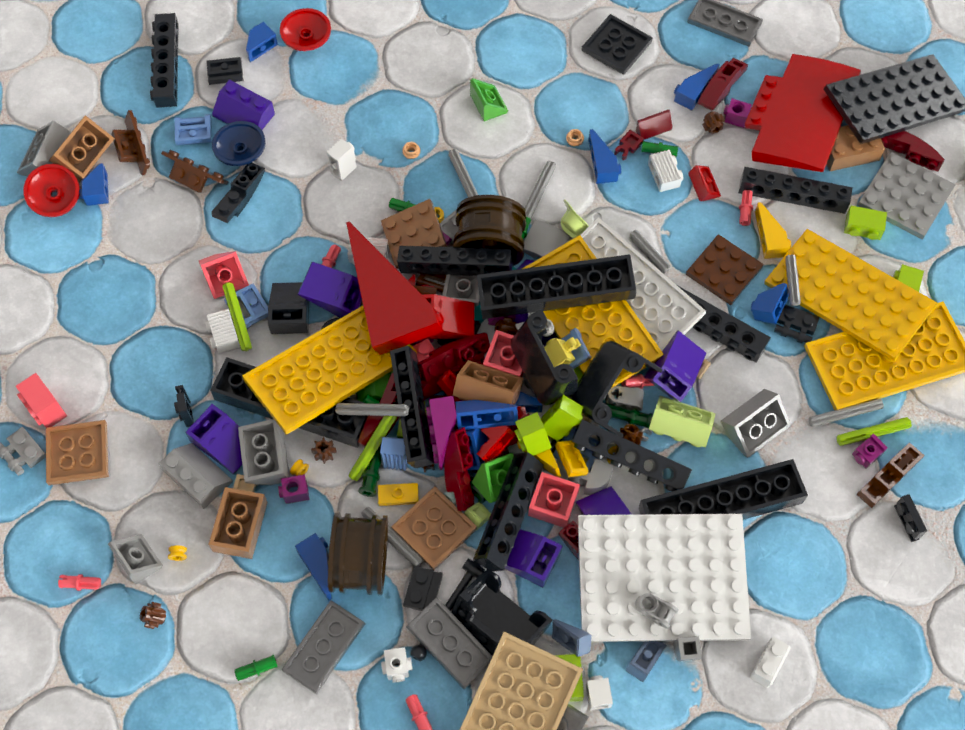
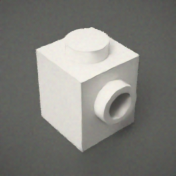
M603 676L590 677V680L586 683L590 711L611 708L613 701L609 678H603Z

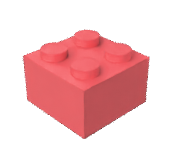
M496 330L483 365L522 377L523 371L511 348V339L514 335Z
M37 373L16 385V388L19 390V393L16 395L39 426L43 424L46 428L52 427L67 417Z
M541 472L529 506L528 516L563 528L566 527L579 493L580 484Z

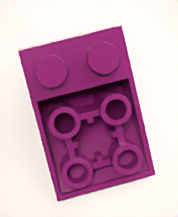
M453 396L429 399L430 407H426L434 464H439V470H443L445 453L450 435L457 430Z

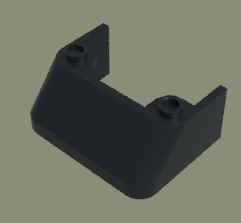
M605 341L578 382V392L570 395L569 398L583 406L582 415L611 433L622 437L624 434L608 425L612 411L609 406L603 403V400L622 369L632 373L638 372L643 365L659 373H662L663 369L614 341Z

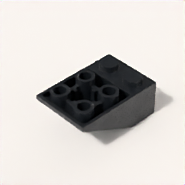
M303 282L272 283L268 306V327L271 334L309 333V301L297 295Z

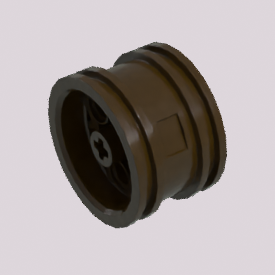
M476 195L462 200L457 205L455 222L458 232L454 236L453 247L511 249L513 266L519 264L524 257L525 244L521 236L526 227V209L517 201L498 195Z
M338 512L334 514L328 561L329 592L334 593L337 588L340 593H345L346 589L367 590V595H372L373 591H377L378 595L383 594L388 546V516L383 515L382 519H378V515H373L372 519L351 518L350 513H346L344 517H341V514Z

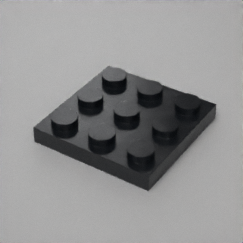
M610 14L582 46V51L625 75L651 44L653 37Z

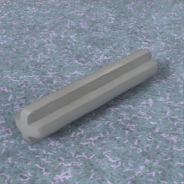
M638 230L631 232L629 238L663 274L669 271L670 265Z
M787 255L785 262L789 301L791 306H798L801 300L796 256Z

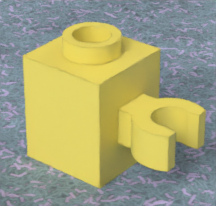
M573 337L566 342L562 339L553 338L546 343L544 349L553 366L556 367L561 364L569 365L576 360L571 351L580 347L581 344L577 338L574 339Z

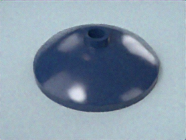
M236 121L226 124L216 132L212 140V149L215 157L220 162L230 166H243L252 163L261 156L266 145L265 135L261 128L247 121Z

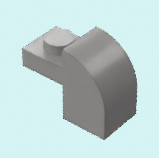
M595 459L590 473L584 476L568 477V481L580 484V487L584 486V494L592 495L606 489L614 465Z
M699 636L678 638L673 642L674 653L678 662L700 660L702 658Z

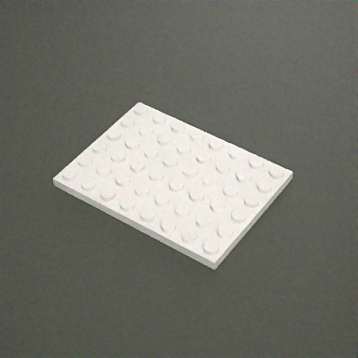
M742 514L577 516L581 630L591 634V642L676 641L678 638L699 636L700 641L751 640ZM651 593L679 609L677 613H674L669 623V629L661 627L637 611L635 603L638 597ZM644 598L642 600L643 607L650 609V600Z

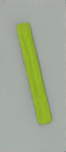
M227 282L222 288L242 351L247 352L252 349V344L234 285Z
M384 416L349 472L348 476L352 480L358 481L381 445L382 437L387 435L397 416Z
M905 417L839 434L836 439L840 446L867 440L873 433L878 437L909 429L912 427L911 420Z

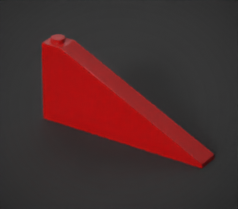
M350 221L346 222L372 348L379 355H382L391 350L443 332L442 323H444L442 313L437 312L421 293Z

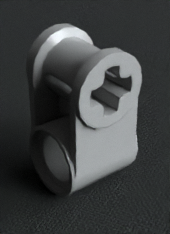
M614 386L606 396V404L629 410L635 408L637 411H642L644 390L636 387Z
M651 593L638 597L635 603L639 613L666 629H669V623L674 613H677L679 610L674 605L663 601ZM644 598L650 600V609L643 607L642 600Z

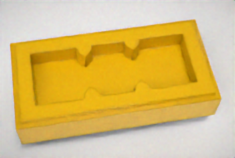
M571 440L557 442L555 447L568 477L587 475L589 470L580 450L574 447L575 443L571 442Z
M418 483L378 485L379 506L411 505L419 501Z

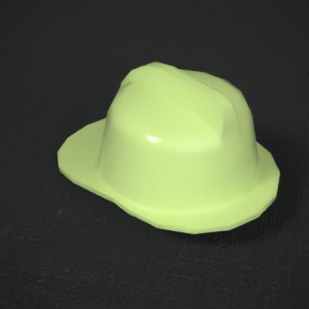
M563 200L568 210L561 219V227L565 233L574 239L581 235L589 226L576 214L570 204Z

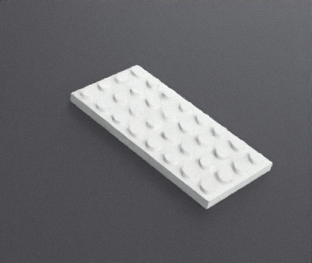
M599 217L581 234V237L597 259L630 254L636 285V297L626 301L661 351H663L677 330L685 335L706 314V310Z

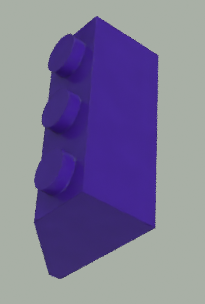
M228 80L219 91L212 112V117L226 124L236 121H247L256 124L261 130L264 129L275 115L272 101L231 80Z

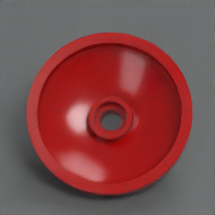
M302 8L289 13L280 25V35L283 42L288 47L298 51H311L321 47L327 42L331 34V24L327 16L311 8Z
M46 164L36 168L28 175L24 183L23 193L27 205L35 213L44 217H59L68 213L76 205L80 195V186L77 178L68 168L58 164ZM53 192H57L55 197L52 196Z

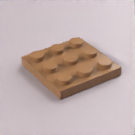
M431 199L381 220L393 262L397 269H399L397 264L399 246L447 247Z
M105 420L46 428V483L48 485L109 477L107 422Z
M435 486L391 526L433 570L477 530V526L465 514L458 511L457 507Z

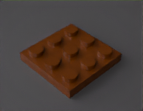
M718 234L686 271V275L729 305H732L763 268L764 264Z

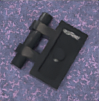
M785 304L777 323L784 325V327L776 324L774 331L780 333V336L797 339L799 343L811 342L813 337L806 335V333L814 334L820 317ZM789 328H793V329L799 330L800 333L797 332V331L791 330V329H789Z

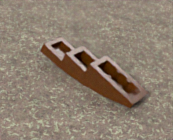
M909 442L856 495L873 508L925 455Z

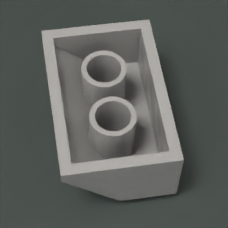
M54 120L38 129L17 173L28 176L33 170L42 165L53 164L49 159L71 132Z
M766 389L760 391L721 420L727 437L747 458L792 426L779 394Z
M271 419L238 427L245 483L275 485L281 483L282 478H288L289 470L284 432L276 421Z
M192 443L173 449L159 462L163 472L203 509L223 492L225 487H228L233 482L229 476Z

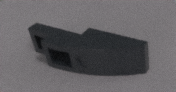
M254 163L247 164L231 182V189L211 211L212 217L226 223L234 215L238 217L257 189L265 168Z

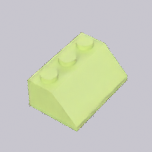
M660 396L649 430L658 435L665 434L671 436L676 441L683 440L689 442L692 446L706 448L716 413Z

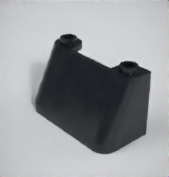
M541 309L532 313L511 339V348L539 403L551 405L557 402L562 395L568 397L578 392V377L570 365L561 364L554 367L542 344V337L547 333V318Z
M486 569L459 595L451 613L492 656L504 632L534 645L553 620L542 611H534L530 616L499 591L502 585L500 577L493 571L490 572Z

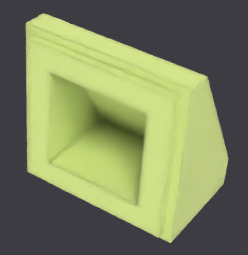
M479 502L468 508L464 513L477 526V530L489 520L491 515L486 507Z

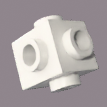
M405 647L384 650L385 661L381 662L383 675L387 674L388 680H392V682L404 681L405 678L409 677V671L412 670L411 657L407 658Z

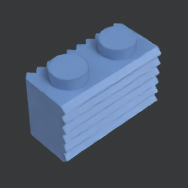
M382 437L380 454L383 468H391L392 470L394 468L396 470L403 469L405 471L408 463L404 439Z

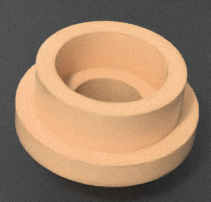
M572 129L568 132L566 141L571 146H579L583 143L584 136L580 130Z
M408 142L403 147V155L408 159H415L420 154V147L415 142Z

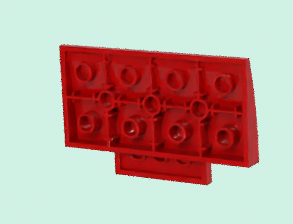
M792 54L783 77L765 75L745 122L746 129L760 130L752 149V161L824 172L843 122L842 116L824 91V87L830 83L861 75V70L825 59Z

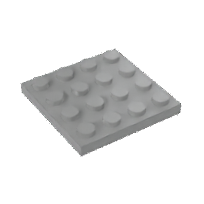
M890 152L857 206L887 212L886 221L923 240L956 184Z

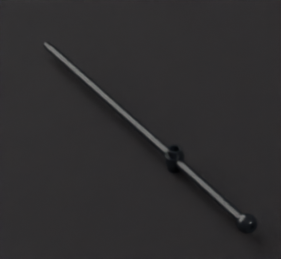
M563 437L559 441L553 439L550 443L552 447L550 449L552 454L556 450V443L560 442L563 439ZM468 558L462 567L467 572L445 604L450 612L459 595L466 589L473 577L478 578L485 571V568L481 567L475 560L472 561ZM420 643L412 647L410 655L415 660L422 661L426 658L427 651Z

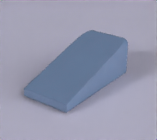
M557 619L553 620L552 639L578 657L590 652L591 634Z
M644 641L629 663L626 671L641 682H644L667 645L661 641Z

